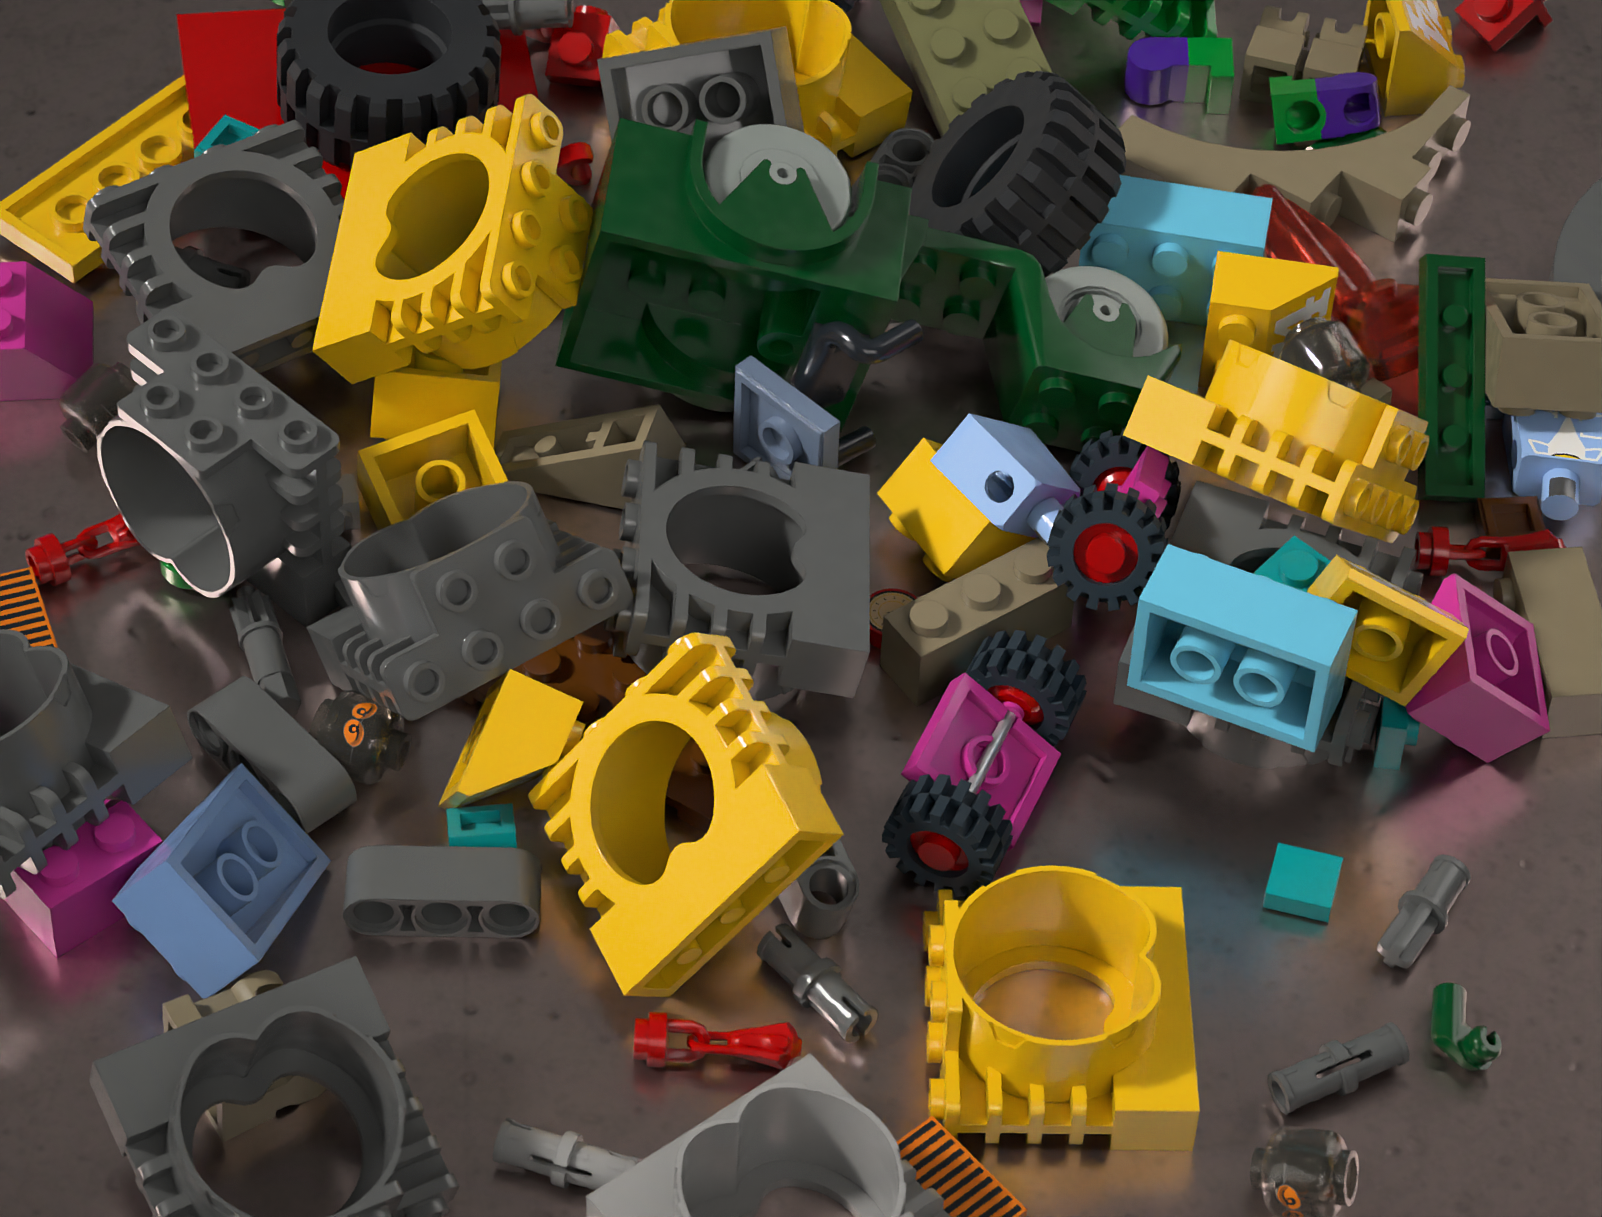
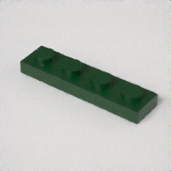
M1425 254L1419 259L1418 418L1428 422L1424 434L1429 436L1428 449L1418 467V499L1476 503L1477 498H1485V258Z

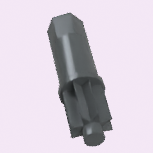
M243 586L237 591L238 598H232L234 606L229 608L237 631L239 646L245 652L254 682L291 717L295 716L301 705V699L282 643L283 632L278 625L269 595H261L260 588L255 590L253 586Z

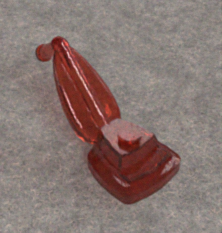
M1262 184L1255 188L1252 195L1273 198L1265 246L1267 258L1339 267L1328 330L1329 333L1335 334L1327 348L1336 355L1342 367L1350 372L1349 366L1353 353L1359 352L1357 348L1358 342L1366 355V359L1361 356L1363 359L1362 373L1357 376L1359 379L1369 381L1374 377L1378 381H1386L1418 369L1419 285L1396 284V280L1393 278L1376 280L1369 267L1357 253L1319 219L1293 201L1284 198L1280 191L1272 184Z

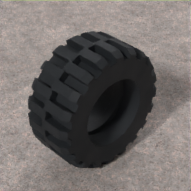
M292 0L284 11V19L279 23L277 31V104L281 107V117L284 123L297 120L305 130L304 142L308 148L316 147L323 156V161L336 167L340 163L350 165V170L355 153L410 132L426 145L428 133L431 130L444 126L455 134L457 122L462 118L474 116L484 125L486 111L497 106L499 102L501 44L497 22L490 15V10L481 0ZM375 63H396L419 70L404 74H379L358 67Z
M1044 71L1019 73L1016 75L1015 80L1005 79L994 86V90L987 95L982 93L971 102V107L962 116L958 114L948 125L949 129L942 138L935 140L927 151L929 154L922 165H918L912 177L914 183L912 185L909 215L929 219V228L1020 249L1032 254L1041 264L1044 277H1047L1052 272L1060 271L1068 263L1067 259L1077 248L1079 250L1083 248L1091 238L1089 236L1090 232L1097 223H1102L1109 212L1108 204L1111 198L1117 196L1122 184L1119 175L1124 173L1126 168V150L1121 131L1116 128V125L1058 74Z

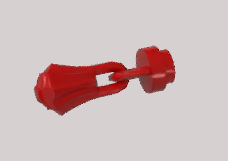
M120 513L111 519L84 529L77 535V538L60 543L53 533L39 537L34 540V547L25 550L28 566L32 567L36 582L39 585L50 582L52 586H56L71 580L70 565L85 558L101 559L120 550L140 546L141 544L133 536ZM109 531L114 542L97 548L98 540L95 536ZM77 549V552L66 556V552Z
M1430 526L1428 532L1416 533L1414 549L1417 550L1414 566L1415 569L1426 570L1427 576L1445 577L1449 560H1465L1469 567L1479 571L1504 572L1508 552L1567 547L1564 545L1562 538L1554 536L1549 528L1519 536H1479L1470 539L1466 545L1450 544L1448 527ZM1480 547L1501 548L1500 560H1481L1486 557V551Z
M649 1012V1018H635L633 1059L647 1060V1067L665 1068V1062L691 1063L702 1059L708 1053L736 1056L784 1070L791 1065L796 1057L801 1056L802 1038L797 1035L795 1028L789 1022L738 1029L730 1032L707 1031L704 1025L694 1020L668 1019L667 1012ZM669 1032L690 1034L686 1040V1046L690 1049L668 1048ZM710 1041H727V1045L710 1044Z

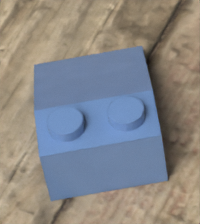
M241 763L210 792L136 869L112 902L125 915L129 924L135 930L141 932L171 964L175 973L182 980L188 982L205 999L213 996L262 959L331 860Z

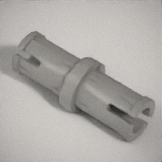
M508 1117L506 1121H503L499 1129L493 1150V1160L495 1162H504L549 1176L552 1185L564 1189L569 1186V1183L596 1190L641 1161L636 1156L630 1157L584 1143L582 1134L568 1130L561 1136L516 1122Z

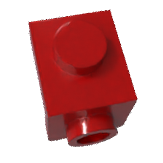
M1464 0L1454 9L1460 21L1494 52H1497L1530 20L1534 19L1543 28H1546L1553 21L1544 5L1546 0Z
M594 6L575 7L571 28H553L545 76L549 82L602 88L597 59L603 58L606 35L615 30H620L613 17L607 11Z

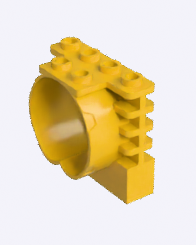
M670 0L669 3H666L665 7L660 9L658 21L652 22L649 18L643 17L633 22L631 34L625 35L622 31L615 30L605 37L603 58L786 26L804 133L823 143L836 156L837 152L843 149L853 158L882 143L893 131L905 128L913 92L851 33V23L848 16L839 6L829 0Z
M527 94L516 99L513 114L505 106L497 105L486 111L484 125L474 116L462 118L457 122L455 134L444 126L431 130L428 133L426 145L410 132L355 153L312 351L351 384L410 365L413 346L425 354L433 352L441 360L445 359L462 369L482 368L501 362L516 354L520 348L529 343L544 328L546 329L562 308L567 309L575 306L583 274L593 209L582 196L576 193L556 174L563 139V126L556 114L542 104L534 95Z
M1229 339L1205 397L1148 375L1123 433L1128 438L1189 464L1206 469L1293 508L1315 515L1333 525L1388 543H1393L1399 534L1405 535L1416 518L1419 509V501L1414 499L1417 486L1404 480L1409 470L1415 471L1420 466L1429 445V436L1424 434L1428 426L1427 421Z
M695 632L677 639L669 647L668 655L647 676L632 683L627 688L625 697L604 718L592 723L585 730L584 738L563 759L558 760L555 765L546 768L542 774L543 779L528 793V798L533 808L546 810L551 818L544 827L550 841L562 842L568 851L561 858L566 872L571 875H580L584 882V885L578 891L585 907L597 908L602 917L590 928V931L624 996L670 997L844 835L821 794V776L809 744L792 722L771 712L764 701L752 699L749 690L754 685V681L747 669L735 668L731 658L735 655L736 648L727 636ZM692 737L704 753L711 771L714 786L713 818L703 838L697 842L681 843L670 853L665 831L667 787L676 760Z
M1052 865L1019 869L1015 873L1002 877L986 887H980L966 901L953 900L952 890L938 889L936 911H924L923 951L928 952L929 966L925 968V1007H930L931 1022L927 1023V1063H940V1079H929V1118L934 1117L937 1121H942V1126L956 1140H958V1133H984V1143L999 1144L1000 1133H1025L1026 1144H1041L1042 1134H1067L1068 1144H1083L1084 1134H1109V1150L1193 1151L1200 1108L1182 887L1118 886L1107 879L1097 876L1095 872L1068 866ZM1047 969L1075 974L1096 984L1108 994L1114 1008L1104 1021L1103 1034L1076 1040H1055L1034 1037L1011 1029L986 1014L975 1001L988 987L1004 977L1022 971Z

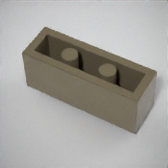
M1039 537L883 616L880 667L916 707L943 694L950 681L966 673L983 640L988 636L994 638L996 632L1006 630L1011 638L1015 630L1026 631L1027 640L1033 642L1036 634L1049 639L1071 627L1074 601L1066 596L1068 587L1065 583L1058 587L1052 576L1055 569L1053 566L1048 567L1047 562L1049 547Z
M1569 547L1508 552L1503 576L1494 581L1493 599L1534 626L1550 732L1542 735V739L1602 734V608L1583 548Z

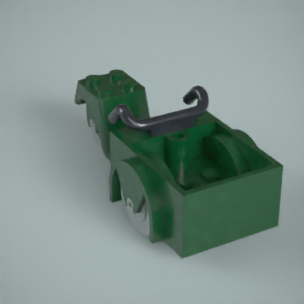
M619 118L591 204L593 209L592 223L577 304L565 309L555 363L557 367L672 393L686 402L709 410L734 412L735 366L752 355L839 420V433H841L870 365L884 362L922 342L924 335L920 325L945 330L958 336L983 339L1003 422L1030 428L1043 444L1082 452L1083 446L1091 439L1097 442L1100 439L1101 433L1112 430L1113 436L1121 435L1122 429H1126L1147 376L1149 375L1168 383L1182 356V344L1168 348V329L1162 311L1151 295L1130 278L1115 271L1095 266L1070 267L1057 271L1045 278L1041 264L1032 254L1023 250L929 228V219L909 215L912 188L877 180L878 163L866 162L857 185L854 215L852 217L848 216L852 205V186L844 166L828 147L802 131L774 124H757L739 128L725 135L715 144L709 153L703 169L702 160L708 122L696 119L691 134H685ZM891 319L903 322L902 324L886 331L887 327L891 322ZM861 426L839 438L838 467L876 446L875 435L869 427Z

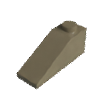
M660 404L503 431L495 453L508 481L528 483L536 493L623 509L625 502L631 503L632 498L621 496L625 466L628 459L639 460L644 441L657 443V457L678 460L681 448H687Z

